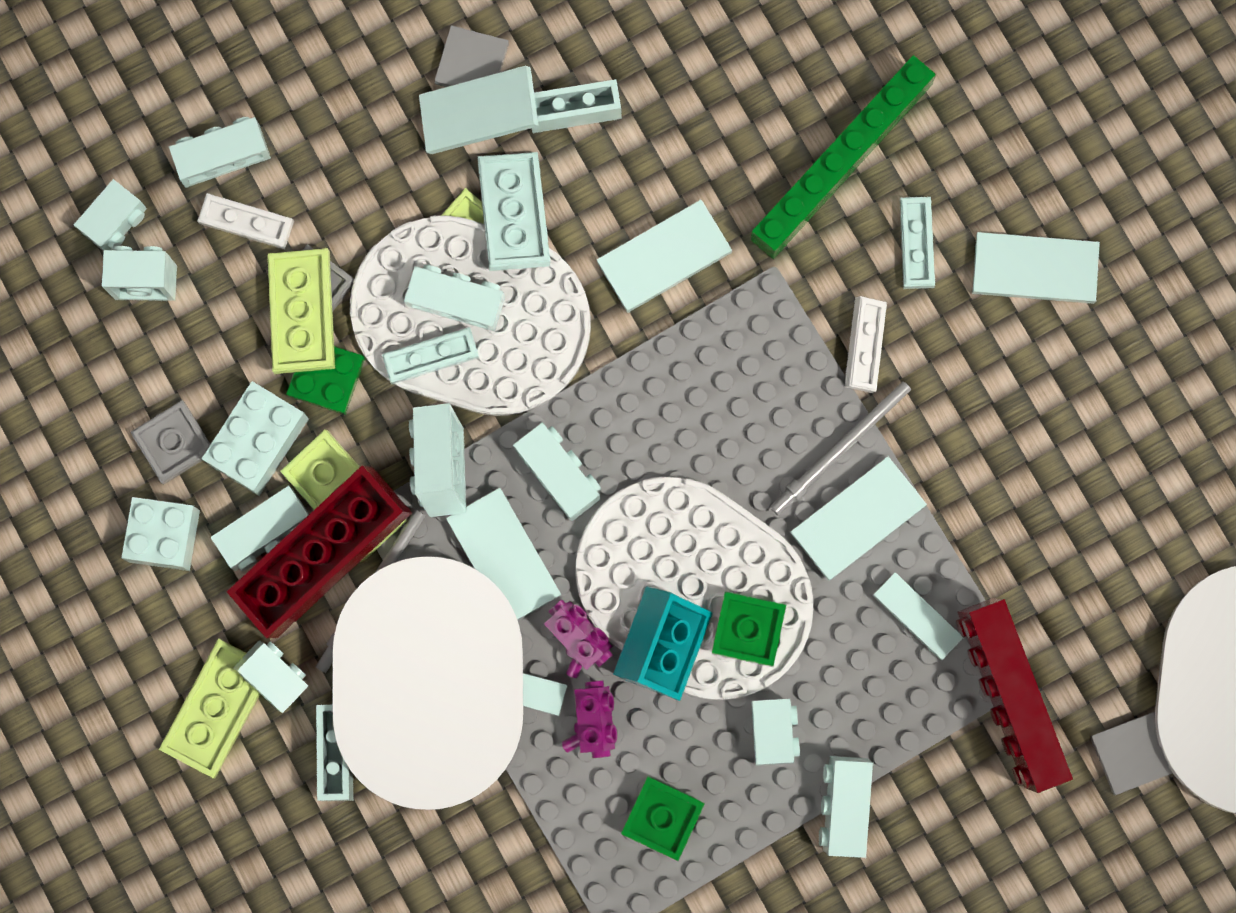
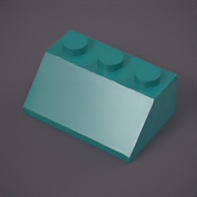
M646 586L613 675L680 701L713 613L671 592Z

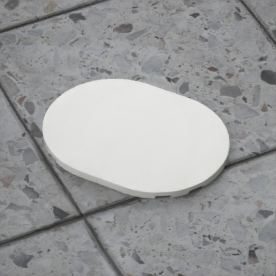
M430 216V218L410 221L392 230L377 245H374L365 256L355 276L350 298V316L358 345L370 364L388 381L390 380L382 354L470 327L479 358L394 385L417 395L446 404L450 403V405L493 416L513 415L529 411L553 398L571 382L587 353L591 332V317L587 297L580 280L570 266L556 252L549 248V267L489 271L484 224L454 216ZM424 264L441 269V274L452 277L453 273H459L470 277V282L482 285V281H487L499 285V290L504 292L505 300L495 332L407 307L404 299L414 267L423 268Z
M656 477L646 479L625 489L623 488L611 496L594 513L583 532L576 559V582L579 596L594 626L601 629L607 635L609 642L621 651L646 586L671 592L713 613L684 693L711 700L736 699L754 694L780 679L795 663L802 652L812 626L813 593L810 579L799 555L774 529L715 488L687 478ZM725 592L787 605L774 667L712 654Z
M415 557L392 563L371 575L354 591L345 604L336 626L333 641V727L340 753L351 772L367 789L388 802L402 807L419 810L443 809L459 805L476 797L489 788L505 771L512 760L521 736L523 726V648L516 615L502 591L484 574L464 563L441 557Z
M1236 566L1218 571L1198 582L1173 610L1163 639L1155 706V727L1158 743L1174 776L1183 786L1199 797L1201 801L1214 808L1236 814Z

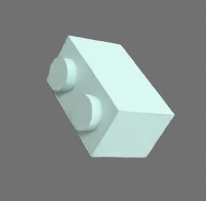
M113 179L76 221L74 226L103 251L113 250V247L120 246L123 243L126 232L131 227H136L145 216L144 211L147 208L138 198Z
M258 641L233 669L273 707L283 713L308 687L302 680L306 675L294 663L290 666L286 665L280 659L283 653L272 642L266 645Z
M790 699L752 701L755 766L793 764L794 757L800 756L799 738H793L792 725H798L797 706H791Z

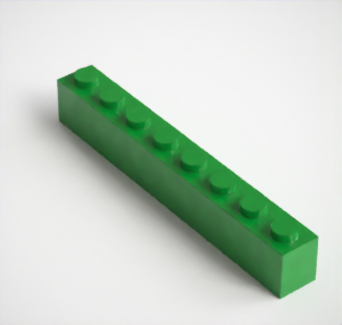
M913 55L752 230L751 241L774 260L930 89L936 74Z

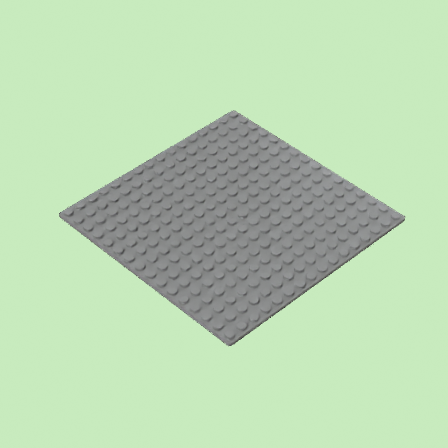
M776 267L769 268L561 391L545 403L529 410L464 449L466 507L496 489L501 488L562 595L518 620L522 637L523 673L567 685L561 712L557 716L523 707V726L520 740L506 771L590 913L661 912L820 815L822 796H827L828 783H824L823 779L824 766L829 764L830 756L868 758L873 762L872 782L986 714L990 711V708H993L990 697H985L980 688L979 679L982 678L978 666L974 667L969 659L967 650L971 647L967 636L941 661L873 596L894 573H897L958 632L956 620L960 618L957 611L986 601L927 506L830 581L826 579L790 533L888 456L916 490L876 424L806 489L807 493L799 501L794 500L779 515H776L770 508L787 491L785 488L794 479L798 480L868 414L854 389L844 387L846 376ZM542 422L547 429L551 426L556 429L563 439L559 443L566 453L572 450L582 463L578 467L585 477L591 474L601 487L597 491L600 494V500L572 522L513 447L517 441ZM656 477L687 478L699 481L715 488L774 529L793 547L799 555L810 579L813 593V618L811 630L802 652L795 663L780 679L759 692L736 699L711 700L695 697L683 692L681 700L678 701L613 675L622 651L611 642L609 643L613 647L609 651L613 655L600 667L594 663L586 670L582 666L578 678H572L566 674L572 658L566 654V647L544 623L552 617L548 611L561 599L565 603L571 601L574 605L580 606L585 611L576 582V559L579 543L594 513L615 493L643 480ZM410 481L394 490L395 494L409 508L412 514L417 509L426 515L397 562L415 557H441L452 559L474 568L446 519L451 515L429 517L424 507H420L417 496L412 495ZM411 515L406 519L407 521L394 534H392L379 548H377V551L381 556L382 560L387 555L388 551L394 544L395 540L401 533L402 529L408 522ZM587 615V619H588L589 622L594 626V624L591 622V620L589 619V617H588V615ZM604 680V687L609 686L610 693L614 697L612 721L617 729L615 749L610 750V757L592 758L591 752L580 753V746L567 753L562 747V741L576 734L574 725L577 723L574 690L584 689L585 682ZM790 699L791 706H797L798 725H792L793 738H799L800 756L794 757L793 764L755 766L751 702ZM647 777L653 778L705 803L679 861L621 834Z

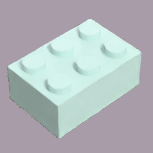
M252 381L202 457V460L260 496L309 418L304 412Z
M450 403L414 407L413 419L409 420L410 436L414 438V448L409 450L410 462L414 466L415 476L410 477L412 495L417 496L420 507H424L429 517L466 513L464 428Z

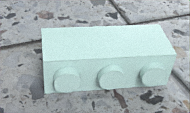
M616 79L534 92L539 126L532 128L533 133L622 119Z
M255 117L236 119L233 125L224 128L213 127L206 130L204 135L195 138L184 137L177 140L175 145L169 146L179 179L185 188L271 158L260 125Z
M424 264L423 268L414 267L404 302L410 308L495 332L505 295L503 291L499 290L500 286L497 284L482 281V285L470 282L471 278L466 275L453 273L451 277L441 274V269Z
M542 422L517 441L513 447L572 522L600 500V494L597 491L601 487L591 474L585 477L578 467L582 463L574 452L570 450L566 453L559 443L563 439L553 426L547 429Z
M287 486L211 536V539L231 569L234 571L238 569L245 571L257 563L255 558L264 552L269 553L309 513L294 490Z
M333 704L316 705L317 801H354L353 773L345 763L335 738Z
M830 756L829 764L824 766L823 779L824 783H828L827 796H822L821 813L825 815V827H820L819 846H823V851L828 856L866 858L873 762L868 758Z

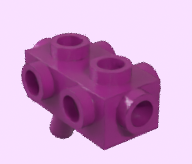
M561 599L548 611L552 617L544 625L566 647V654L572 658L566 672L569 677L578 678L582 666L586 670L594 663L600 667L613 655L609 651L613 646L608 642L607 635L589 622L587 614L580 606L574 605L571 601L565 603Z
M604 680L585 682L584 689L574 690L577 723L574 725L576 734L562 741V747L567 753L580 746V753L591 752L592 758L610 757V750L615 749L617 741V729L612 721L614 697L610 693L609 686L604 687Z

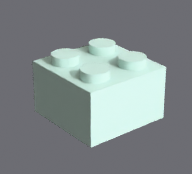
M115 246L113 250H104L102 287L115 300L175 301L177 265L166 251H162L163 249L160 247L147 246L144 247V251H132L131 247Z
M132 497L122 559L129 563L190 571L200 510L192 505Z

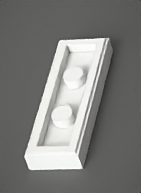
M207 193L197 222L204 226L285 249L294 220Z
M862 296L855 298L844 385L846 388L869 393L876 392L887 302Z

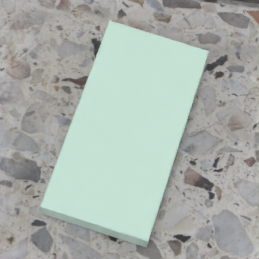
M526 65L419 95L426 153L429 154L443 152L539 126L531 68Z
M538 152L478 156L489 271L549 267L550 254Z
M699 200L597 259V263L625 310L629 313L731 254L732 249L703 201Z
M977 232L972 294L1094 304L1097 293L1100 242Z
M888 456L790 533L826 579L830 581L926 507L927 504Z
M501 488L468 505L466 513L454 514L446 518L473 567L489 578L502 591L509 601L517 621L562 596Z

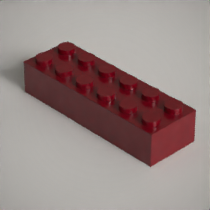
M362 465L237 581L227 593L266 639L278 638L407 519L412 512L373 467Z
M991 598L957 611L960 618L956 620L958 630L963 638L967 636L971 647L967 650L972 665L974 667L978 666L982 678L979 679V685L984 696H989L993 704V708H990V713L995 725H1001L1005 736L1001 738V742L1008 756L1012 755L1016 767H1013L1012 771L1018 785H1023L1028 790L1040 793L1073 780L1005 599Z

